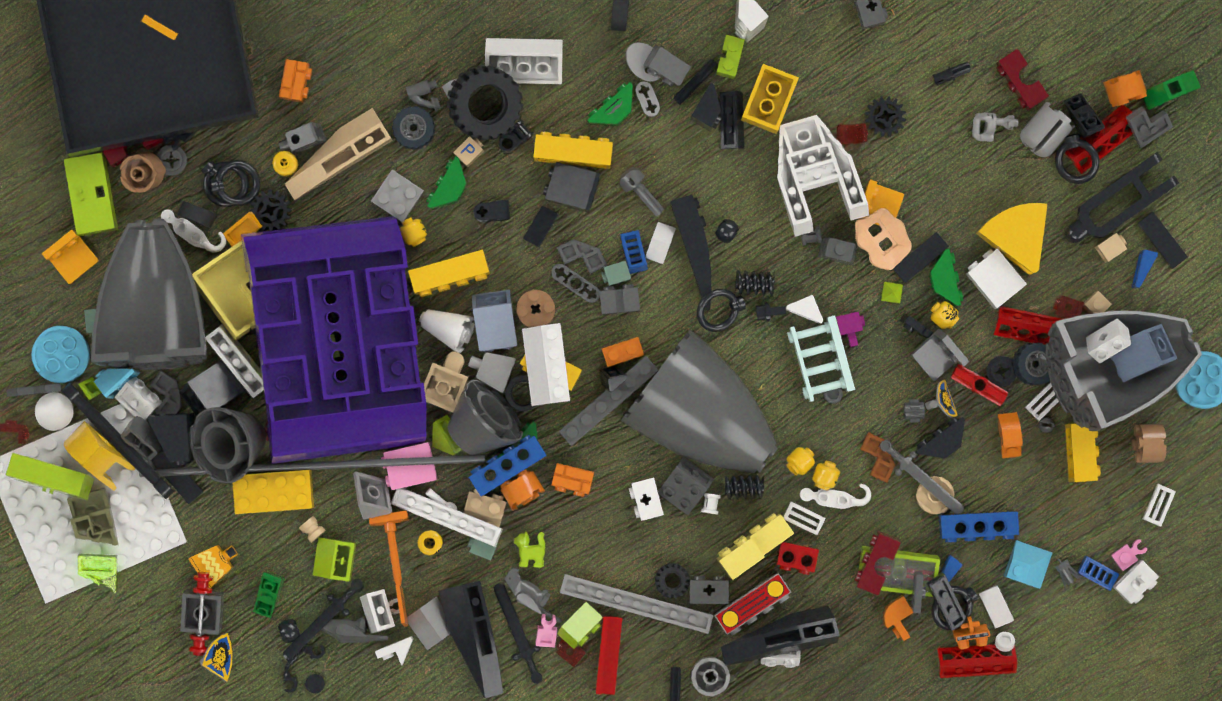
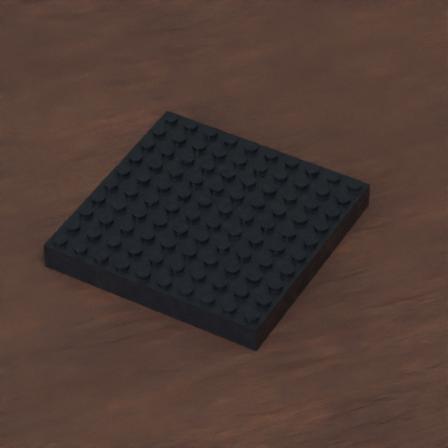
M37 0L66 153L71 158L259 118L236 0ZM144 15H147L178 35L173 40L141 20Z

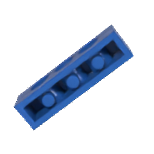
M530 435L520 440L521 444L516 448L512 445L503 451L504 455L500 458L496 455L487 461L488 465L484 468L478 466L470 471L472 475L469 476V479L481 497L547 456L535 436L532 438ZM520 449H526L529 452L526 460L519 459L518 451ZM503 460H511L512 468L510 470L502 468L501 463ZM489 469L494 470L496 473V477L492 481L487 480L485 477V473Z
M1018 512L939 515L940 538L945 539V542H957V538H964V541H976V537H983L984 540H995V536H1003V539H1014V535H1019ZM998 520L1003 524V528L1000 531H996L993 527L994 523ZM978 521L984 525V529L981 532H976L974 529V525ZM959 522L965 526L962 533H957L955 530V526Z

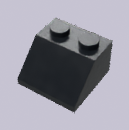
M710 83L690 119L708 131H711L712 128L716 129L722 118L713 83Z

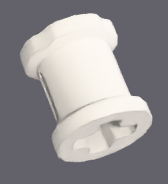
M705 493L704 508L701 509V512L718 515L717 505L721 495Z

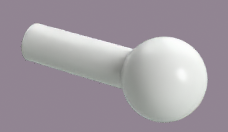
M431 488L426 492V495L433 501L457 510V506L453 502H446Z

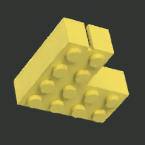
M240 241L192 274L197 290L234 341L247 334L250 328L252 330L255 328L251 291L248 288L250 285L249 275L246 272L242 241Z
M771 514L765 519L766 523L764 525H756L749 530L750 535L747 537L742 535L733 542L735 544L733 547H725L718 552L719 557L716 559L732 580L765 558L764 555L794 534L781 514Z

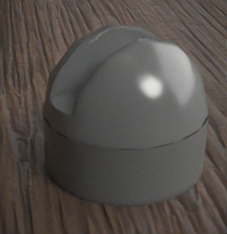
M1043 418L1039 421L1038 426L1043 433H1050L1053 431L1055 424L1052 419ZM1042 424H1052V427H1042Z

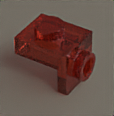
M866 123L837 125V139L842 145L867 142L868 130Z
M5 420V424H0V432H18V444H26V440L29 439V429H26V425L17 424L16 420Z

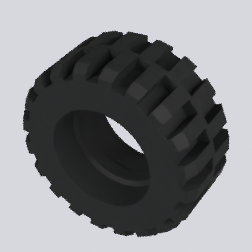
M478 65L476 68L470 67L467 69V72H461L458 75L457 81L454 80L452 82V90H449L447 95L449 96L447 107L450 110L448 113L456 127L470 137L486 141L487 139H498V136L508 134L507 131L509 129L513 130L516 126L514 124L515 121L520 120L521 115L519 112L523 110V104L521 103L523 96L519 92L520 87L513 80V77L496 67ZM481 85L495 87L500 92L502 99L498 113L486 121L474 118L468 108L470 95Z

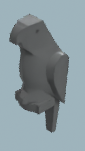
M518 568L509 570L505 576V581L514 593L517 601L552 619L553 614L543 609L551 595L548 593L549 590H540L533 583L522 580L518 573ZM556 617V621L561 623L562 620Z
M363 617L357 621L331 619L321 629L340 643H369V641L388 640V636L367 635V620L363 619Z

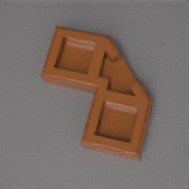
M868 432L860 450L877 457L869 475L887 483L895 467L893 458L890 454L881 451L879 448L880 442L884 441V439Z

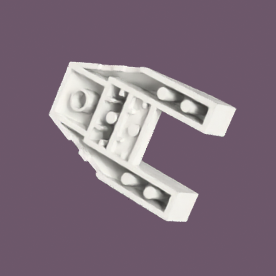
M814 115L780 125L777 179L795 237L813 232L812 218L803 191L834 182L838 183L850 220L869 216L868 202L853 159L843 149L842 144L832 136L830 130L821 119Z

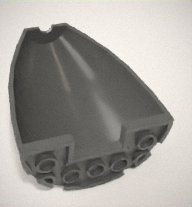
M153 219L152 223H146L145 220H135L134 223H128L113 252L98 295L92 336L91 362L100 366H107L108 363L109 366H114L117 369H129V366H132L133 368H139V370L174 369L187 367V363L191 365L202 363V360L207 359V349L199 294L190 266L177 239L164 219Z
M1142 311L1101 312L1059 320L1051 326L1048 332L1050 340L1046 344V357L1050 361V368H1047L1055 395L1066 413L1070 412L1073 416V421L1081 428L1086 427L1089 431H1099L1125 420L1152 405L1173 389L1201 357V348L1191 338L1193 330L1187 319ZM1115 319H1119L1129 329L1130 336L1162 324L1177 359L1123 382L1118 376L1117 368L1111 358L1098 363L1088 353L1086 337Z
M691 329L621 419L623 423L638 433L678 455L728 470L755 473L757 470L760 473L766 465L764 460L768 455L772 457L778 449L775 446L777 442L768 422L746 385L716 351Z

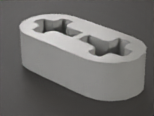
M640 82L636 86V96L646 116L655 117L659 113L660 105L654 90L648 82ZM641 86L649 88L647 91L649 98H645L643 93H639ZM649 100L652 106L656 105L657 107L654 109V113L646 111L648 108L647 101Z

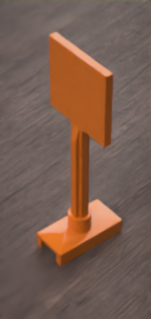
M406 510L369 518L371 527L384 525L385 533L388 536L400 619L404 627L408 626L403 588L401 587L402 576L395 531H397L395 523L409 521V515Z

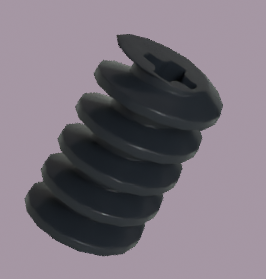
M736 271L735 291L738 289L740 295L746 289L747 295H750L751 290H754L755 295H758L759 290H761L762 295L765 296L768 290L770 296H773L775 274L772 277L771 273L767 272L764 277L763 272L760 271L757 277L755 271H752L750 276L747 271H744L741 276L740 271Z
M750 475L747 476L746 481H744L743 476H739L738 481L735 476H732L730 481L725 476V494H727L729 500H731L733 494H735L736 500H739L740 494L743 495L744 500L747 499L748 494H750L751 499H754L756 494H758L759 499H762L764 494V475L761 481L758 475H755L753 481Z

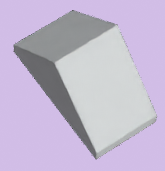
M658 222L645 258L663 264L676 228Z
M813 295L786 306V310L819 324L823 322Z

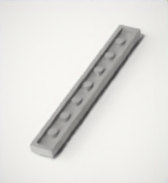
M567 574L564 576L560 590L562 594L707 634L713 619L712 614Z

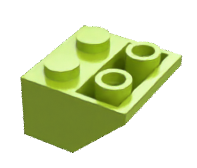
M318 537L313 575L334 580L351 581L357 543Z

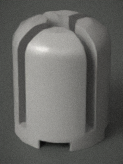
M1048 102L1044 103L1020 132L1022 143L1029 147L1031 152L1040 157L1050 156L1075 127V125L1069 124L1071 120L1063 112L1051 109Z

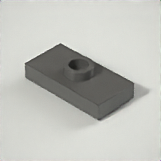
M920 571L914 572L911 606L914 613H921L922 598L925 599L926 587H923L924 575Z

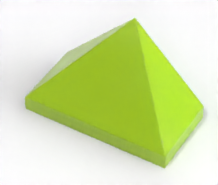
M445 415L433 422L432 447L455 455L462 451V449L450 436L448 431L450 418L448 415Z

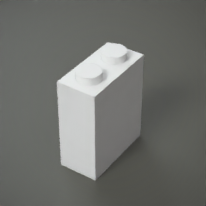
M990 249L982 255L984 259L980 263L975 261L968 267L969 272L966 275L991 306L997 309L1027 284L998 249L994 251Z

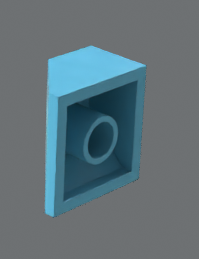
M102 369L96 375L97 379L94 383L106 398L113 399L126 382L137 377L140 372L135 369Z
M1015 540L1004 577L1040 589L1052 552Z

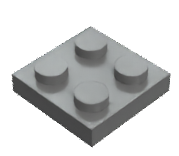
M391 170L371 202L403 222L424 190L394 170Z

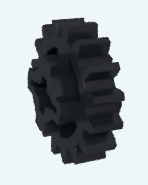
M880 96L879 102L874 99L872 101L874 106L868 105L867 108L870 112H865L864 114L869 117L865 120V123H870L868 130L874 129L873 135L879 132L880 138H883L885 134L890 138L891 132L897 135V128L903 129L904 127L901 122H906V119L902 117V115L906 114V111L900 110L903 104L897 105L898 99H895L893 102L890 101V96L886 100ZM887 105L892 106L895 111L889 109ZM879 106L880 112L873 116L874 110ZM884 112L886 115L891 116L887 121L880 118ZM898 118L896 125L892 128V120ZM875 123H879L880 125H882L883 129L876 126Z
M272 190L268 191V195L262 191V197L255 196L257 202H251L254 209H251L250 212L252 211L260 224L263 225L262 230L265 231L267 227H269L270 231H273L274 227L281 230V224L287 225L285 219H291L287 215L292 212V209L287 208L291 203L289 201L284 202L286 196L279 197V191L275 195H273ZM269 198L277 199L280 203L274 204ZM263 202V208L258 212L259 206ZM270 206L273 209L276 208V210L273 211V215H270L269 213L266 214V212L269 211L268 207ZM281 211H283V215H282L281 219L279 220V218H278L279 213H280ZM268 218L272 223H265L261 219Z

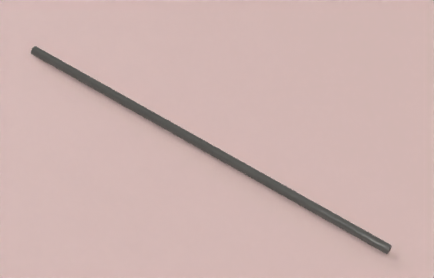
M485 455L255 464L251 466L248 472L485 462ZM200 467L154 469L159 476L208 474L204 469L201 470Z

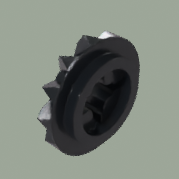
M998 356L989 362L986 368L987 377L993 384L1000 387L1008 386L1016 379L1012 368V359L1006 356ZM999 364L1002 368H1009V370H1007V372L1004 373V379L1001 376V374L994 375V373L999 370Z

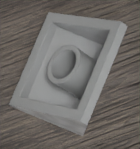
M354 472L357 501L363 520L390 514L392 508L386 479Z
M437 597L407 617L409 626L427 650L450 635L441 602Z

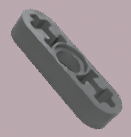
M557 264L552 268L551 274L553 279L588 303H595L599 300L600 291L592 283L563 264ZM563 268V273L567 276L569 272L573 274L569 277L567 284L563 282L566 280L563 276L556 277V269L560 270ZM573 278L581 280L580 288L573 289L570 286ZM585 283L589 285L586 287L589 291L596 290V298L588 299V294L583 291V294L579 293L584 288Z

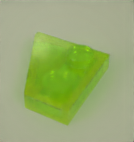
M78 554V575L91 579L98 585L102 584L110 588L112 592L117 593V555Z

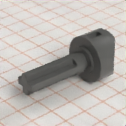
M630 167L621 175L620 187L625 192L634 190L654 215H659L664 208L641 183L645 175L639 168Z

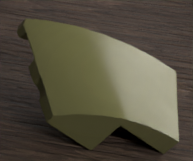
M105 488L90 491L88 501L73 496L67 498L72 514L70 521L75 538L108 543L114 546L119 544Z

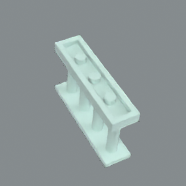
M835 315L827 317V322H824V325L798 332L795 331L793 326L789 328L790 332H787L789 342L794 344L805 387L802 388L805 399H809V402L814 401L813 395L837 388L846 389V392L855 390ZM824 332L831 334L832 340L829 343L800 350L798 339ZM827 351L836 353L837 359H834V362L808 369L805 368L803 361L805 357ZM834 369L841 371L842 377L838 381L815 387L810 386L808 376Z

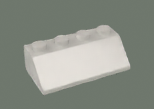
M737 0L735 34L738 38L745 39L746 42H749L765 28L769 17L755 0Z
M486 38L485 66H493L506 72L517 83L562 84L563 40Z
M561 324L522 329L531 405L536 406L570 401Z

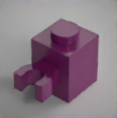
M858 311L837 316L836 321L840 335L847 334L849 347L857 346L858 341L855 332L862 331V327L865 326L863 315H859Z

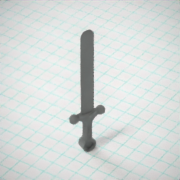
M884 440L880 442V450L887 452L900 463L899 468L895 470L896 476H900L902 471L905 470L955 514L963 512L964 508L960 502L911 461L917 457L915 451H911L909 457L905 458L892 447L890 441Z

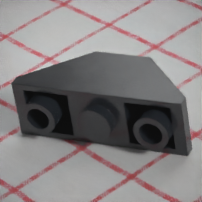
M1081 93L1064 100L1072 122L1083 139L1105 128V125Z
M954 417L947 423L949 425L944 430L939 428L932 433L933 438L929 441L924 439L917 444L918 449L915 452L918 455L947 458L961 447L965 419L963 417L959 419Z

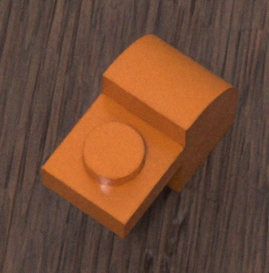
M1017 412L998 414V431L1001 438L1002 458L1021 456L1023 442Z
M901 595L891 601L883 612L885 628L893 625L892 631L897 639L901 638L903 641L910 638V635L901 620L914 613L904 596Z

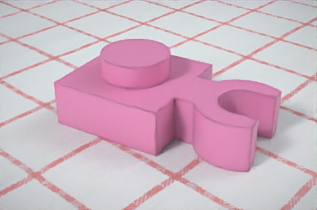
M1140 539L1135 540L1131 548L1126 544L1111 555L1121 571H1124L1138 561L1135 555L1143 554L1147 551L1146 547L1142 550L1137 549V545L1141 542Z
M542 614L541 622L543 626L538 625L535 644L536 646L555 648L557 627L554 626L556 624V616L553 615L551 621H546L545 614Z

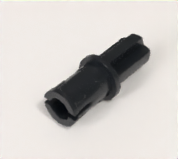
M964 62L952 68L949 66L948 69L932 76L936 86H939L950 80L955 81V78L969 73L971 67L968 62Z

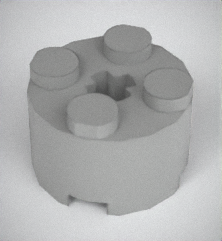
M707 656L699 659L694 664L691 671L693 686L699 693L705 696H715L726 690L730 681V673L722 660L717 657ZM709 671H713V675L716 676L711 681H708V678L705 676Z

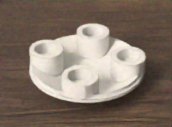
M52 392L45 394L39 399L35 407V416L43 428L57 431L64 429L71 422L74 407L65 395Z

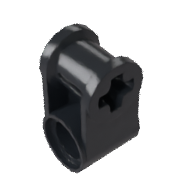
M522 119L515 124L516 126L513 130L510 129L508 134L500 138L499 149L502 153L510 154L534 135V132H530L523 124L524 121ZM510 140L513 146L510 149H505L502 146V142Z
M497 200L476 205L474 208V218L478 222L510 220L509 200ZM481 208H483L485 212H488L485 213V217H481L480 214H477L478 212H480Z

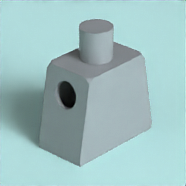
M485 352L483 359L472 356L468 367L478 370L477 379L504 393L516 359Z

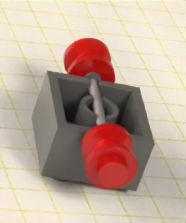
M198 572V575H194L193 579L197 581V587H194L193 590L186 589L182 595L180 632L196 633L190 634L193 646L189 647V651L193 652L195 656H203L208 647L205 646V641L209 640V635L207 634L219 635L222 631L224 592H215L209 588V582L213 580V576H210L209 572Z

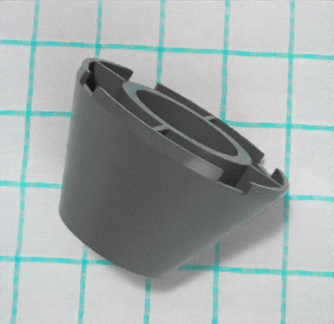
M470 380L464 386L448 423V431L454 442L470 455H478L514 444L523 436V431L520 432L518 427L521 425L520 420L513 408L495 389L490 391L484 387L486 384L479 380Z
M212 407L200 412L190 429V447L197 465L201 470L204 469L210 474L211 479L217 482L233 483L240 480L247 474L265 446L266 434L262 423L251 414L221 407Z

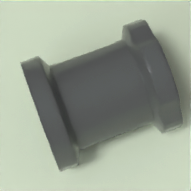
M816 226L813 232L801 235L803 246L806 243L812 242L822 243L819 226Z

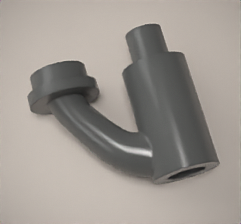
M425 80L406 87L409 99L415 104L434 108L435 112L441 108L438 98L432 97V101L420 98L422 95L431 93V89L438 87L436 80L431 82Z

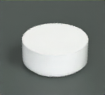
M1001 632L996 636L995 645L1000 651L1007 652L1014 648L1015 638L1011 633Z

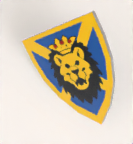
M942 380L937 385V399L926 402L925 406L927 410L939 406L947 416L956 417L958 414L946 381Z
M228 633L220 635L213 640L203 658L200 659L202 667L226 682L232 667V646Z

